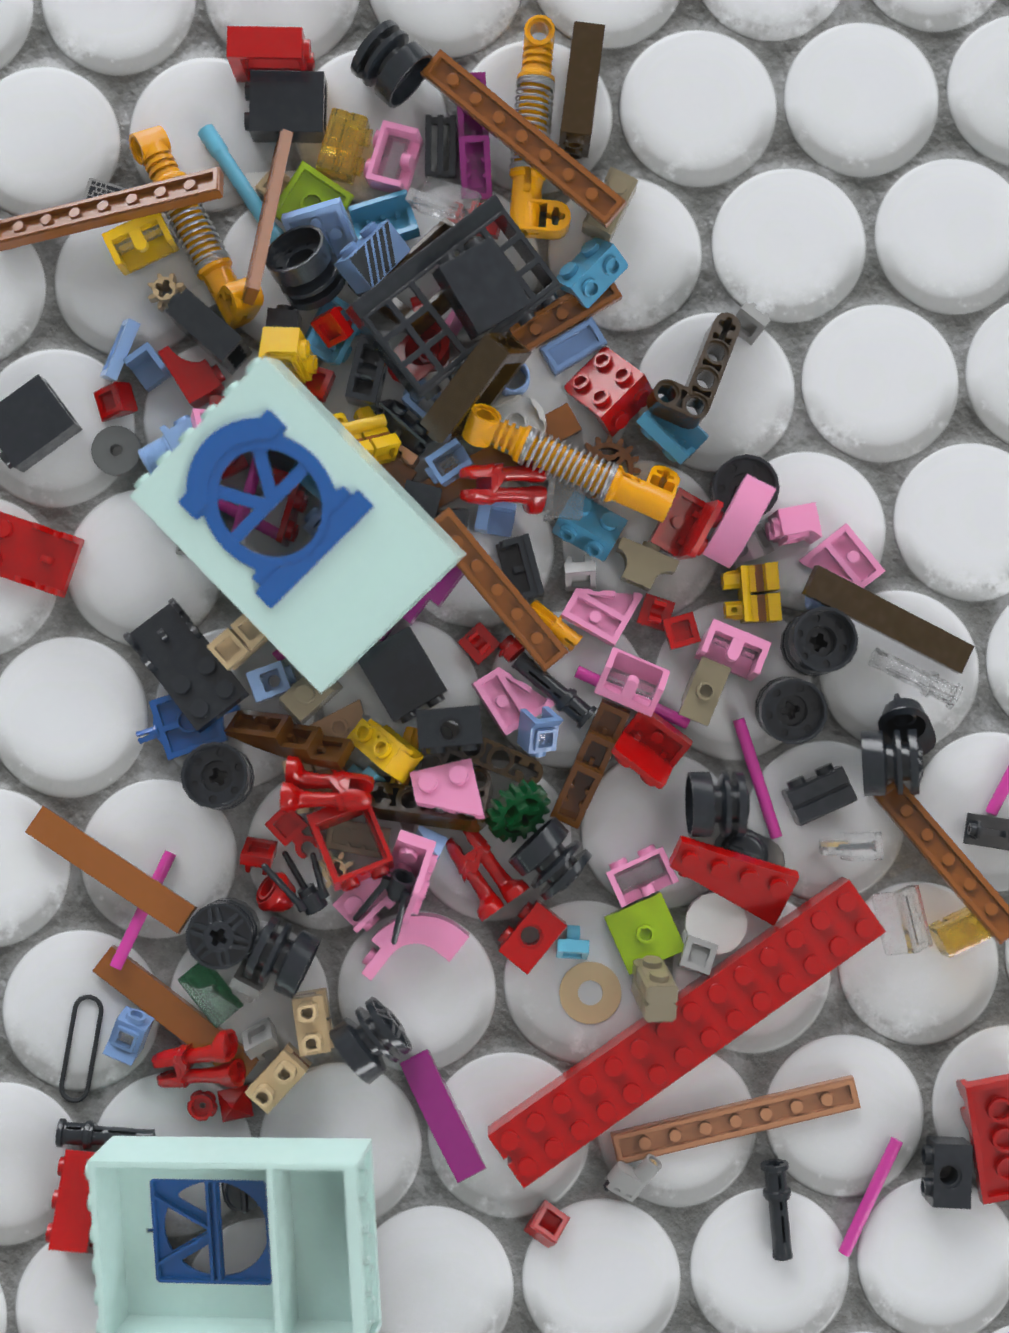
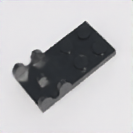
M171 598L168 601V605L131 633H125L123 637L139 654L140 660L155 675L197 732L201 733L250 694L233 672L227 670L206 647L210 644L180 604L174 598Z

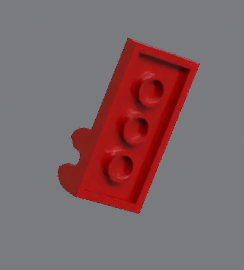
M0 511V577L65 598L85 540Z
M1009 1074L973 1081L959 1079L956 1081V1086L965 1103V1106L960 1108V1112L965 1125L969 1129L970 1142L973 1145V1162L979 1200L983 1205L1009 1200Z

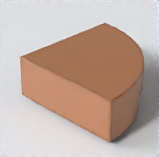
M400 445L396 459L414 470L420 462L419 456Z

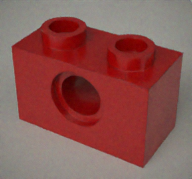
M538 899L533 904L528 901L517 916L520 920L515 927L508 926L497 939L501 943L498 946V951L527 975L567 927L563 919ZM524 928H536L539 931L538 938L533 942L524 941L521 937V932Z

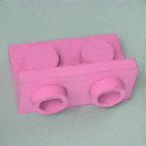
M370 877L360 881L361 885L345 892L332 904L354 927L353 930L356 933L362 928L368 932L380 919L376 914L384 906L390 910L397 903L388 898V892L385 889L358 921L353 920V916L380 885L382 878L373 880Z

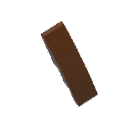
M602 698L550 817L555 816L559 821L576 829L579 828L612 756L611 750L621 735L631 711Z
M241 709L236 712L224 730L227 736L283 758L296 756L301 759L302 763L341 771L355 749L351 739L325 736L321 727L294 724L291 716L286 714Z

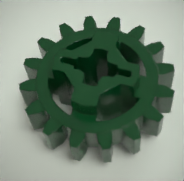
M521 780L516 787L513 783H510L508 790H499L500 797L490 800L493 808L486 809L488 818L485 819V823L496 839L499 838L504 843L509 838L512 843H515L518 836L526 839L528 833L531 831L535 833L537 831L535 826L538 823H545L542 816L550 813V809L547 806L551 803V800L547 797V792L540 784L537 785L533 780L527 784L525 780Z

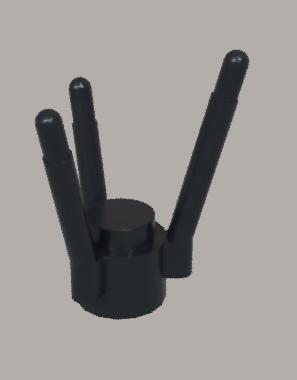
M287 851L282 852V856L300 886V889L297 891L299 897L266 863L261 865V868L295 904L299 913L304 911L306 916H310L328 905L325 898L329 897L330 894L325 887L315 852L310 854L318 887H315L314 883L306 884Z
M405 869L394 870L391 877L384 875L380 885L353 916V920L358 921L386 889L388 898L400 903L391 943L396 944L408 900L416 883L415 876Z

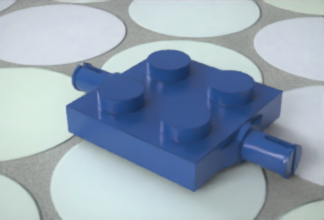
M170 695L148 701L153 714V727L136 731V736L141 737L138 738L140 744L157 738L163 745L168 760L187 755L202 744L211 742L222 743L229 740L224 732V715L203 732L199 733ZM236 705L234 708H232V709H231L229 712H227L226 714H229V713H232V712H235V711H238V710L240 711V710H241V706H240V705Z

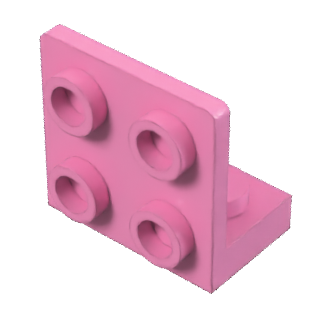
M400 829L392 852L394 868L390 869V872L396 869H405L416 878V883L403 918V922L408 923L412 913L416 915L419 913L438 855L433 854L436 841Z

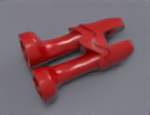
M533 460L527 468L525 466L527 461L519 466H504L503 462L466 466L459 470V478L476 480V488L460 490V499L466 503L492 505L495 502L521 503L524 511L528 514H540L547 499V489L545 486H500L504 481L542 483L546 480V471L543 470L542 473H539V468L537 467L535 470H532Z
M288 756L285 766V782L282 783L280 790V811L292 812L300 808L326 806L336 807L338 812L366 810L372 804V796L369 793L374 789V778L366 774L351 773L343 770L337 771L334 769H330V774L308 772L305 770L299 757ZM303 789H331V792L304 791Z
M463 831L467 841L474 849L464 854L463 849L453 837L449 838L445 845L450 858L458 870V874L462 876L464 883L467 879L480 900L476 912L479 919L484 921L504 907L505 904L478 870L480 864L484 866L494 880L507 904L530 887L523 879H513L503 869L493 855L491 846L479 831Z
M224 1029L218 1032L212 1044L193 1048V1043L183 1044L176 1048L160 1051L151 1058L153 1068L170 1066L175 1068L165 1071L156 1077L158 1086L162 1088H187L193 1083H218L228 1088H239L243 1086L246 1079V1067L243 1060L240 1058L233 1059L238 1051V1037L233 1029ZM195 1063H222L212 1067L192 1068Z

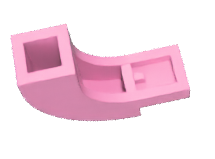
M747 474L740 483L720 523L709 536L708 545L702 554L730 568L751 537L776 489Z
M419 912L418 915L412 913L408 923L402 922L398 941L396 944H392L391 939L396 921L395 918L385 924L372 937L371 941L380 948L376 950L373 947L362 960V963L366 965L362 974L369 980H372L389 957L397 949L408 944L429 946L450 962L469 938L470 933L447 917L434 913Z

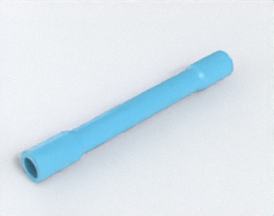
M213 124L204 126L198 132L199 138L211 156L216 159L258 223L262 201L229 153L227 145ZM275 221L270 244L284 233Z

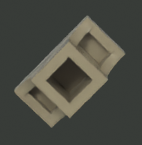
M623 536L616 549V552L622 556L625 564L620 580L647 592L652 588L656 577L659 575H673L680 561L660 553L661 548L653 543L643 541L641 545Z
M702 656L696 669L692 672L683 693L678 715L708 726L732 668Z

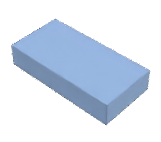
M130 318L123 320L100 377L110 382L117 381L124 365L123 359L129 353L140 323Z

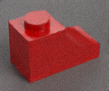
M169 346L158 351V354L193 408L199 409L209 402V395H221L225 391L222 382L226 378L217 364L211 366L206 359L200 362L185 360L176 355Z

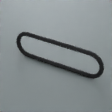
M93 995L79 997L72 1009L59 1083L61 1096L70 1103L83 1101L90 1091L103 1018L102 1002ZM90 999L97 1003L99 1014L86 1088L82 1096L71 1098L64 1091V1082L77 1008L83 1000Z

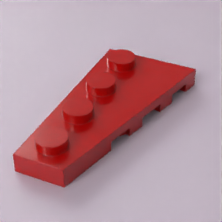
M682 835L669 859L670 868L772 926H775L799 880V874L796 870Z

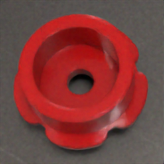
M513 635L506 637L498 646L501 650L498 656L500 658L504 657L508 663L517 659L525 651L523 645Z
M202 1090L193 1092L190 1096L191 1100L187 1103L189 1114L198 1121L208 1120L218 1110L216 1096L208 1090L205 1092ZM201 1102L205 1103L206 1106L204 1108L200 1107Z

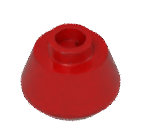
M275 872L296 895V888L287 875L283 872ZM266 876L256 894L259 909L277 913L291 909L294 903L269 876Z

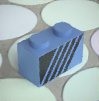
M389 220L379 224L373 221L360 231L362 237L357 242L352 241L340 251L342 257L334 264L356 294L373 288L411 251Z

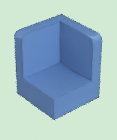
M148 341L123 359L124 363L132 370L148 392L172 376L162 358Z
M495 502L492 505H478L474 527L475 532L510 538L517 504Z

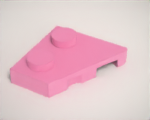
M847 523L798 560L802 565L813 569L814 565H820L862 588H865L885 572L884 568Z
M576 588L560 616L614 647L642 599L643 594L637 592L633 594L615 593V591L610 590L597 592L591 589Z
M500 667L471 684L504 737L518 729L520 709H527L532 715L537 717L542 713V707L549 706L551 708L556 705L553 700L545 698L532 690V687L516 680L511 674Z
M471 758L409 772L417 806L430 809L440 808L444 812L453 814L459 812L472 815L476 819L485 818Z

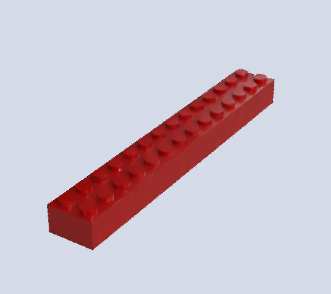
M841 876L776 922L775 926L769 927L714 966L709 976L701 975L678 992V1000L675 1002L677 1012L676 1019L673 1022H647L642 1017L489 1125L488 1138L502 1158H507L508 1167L522 1187L526 1188L886 932L852 882Z

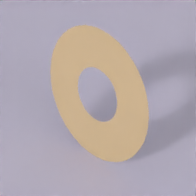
M583 962L572 967L563 977L559 990L560 1001L566 1013L574 1020L585 1024H596L611 1017L618 1008L621 1000V986L617 976L607 966L597 962ZM585 981H595L602 988V998L595 1005H586L578 997V989Z

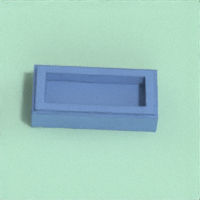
M591 317L539 348V351L554 376H557L607 346V341Z

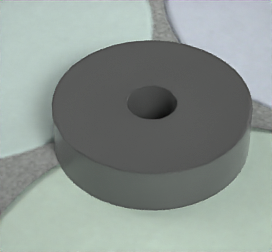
M110 426L101 430L96 435L91 446V454L94 463L99 469L111 476L119 477L128 475L138 468L142 461L138 454V449L143 446L140 439L131 430L122 426ZM117 446H121V454L119 456H114L113 449Z

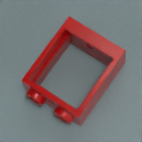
M227 26L226 57L236 82H250V70L315 71L314 52H311V40L305 38L303 27Z
M328 806L306 815L307 824L334 891L340 889L343 892L351 891L361 885L360 881L370 877L373 880L380 879L384 875H388L390 869L394 868V859L371 806L362 811L338 812L336 807ZM364 815L382 860L339 877L320 831Z

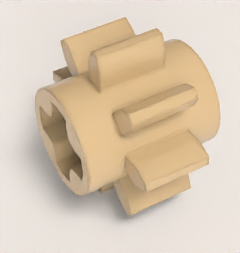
M158 273V279L154 283H148V286L153 290V294L149 295L148 299L151 303L158 302L157 308L160 312L168 308L170 299L176 293L186 289L183 282L176 284L177 277L174 273H171L169 278L163 277ZM170 289L173 291L171 294L166 293L164 297L162 295L163 291L169 292Z
M330 850L329 854L333 864L336 862L340 863L339 869L343 871V874L339 873L338 876L349 873V867L355 862H347L344 859V851L339 856L334 857ZM318 860L319 865L323 867L322 877L327 880L326 888H329L332 883L323 861Z

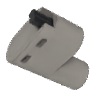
M647 1154L637 1168L623 1161H618L604 1178L607 1180L603 1185L604 1190H610L628 1201H634L662 1168V1164L652 1154Z

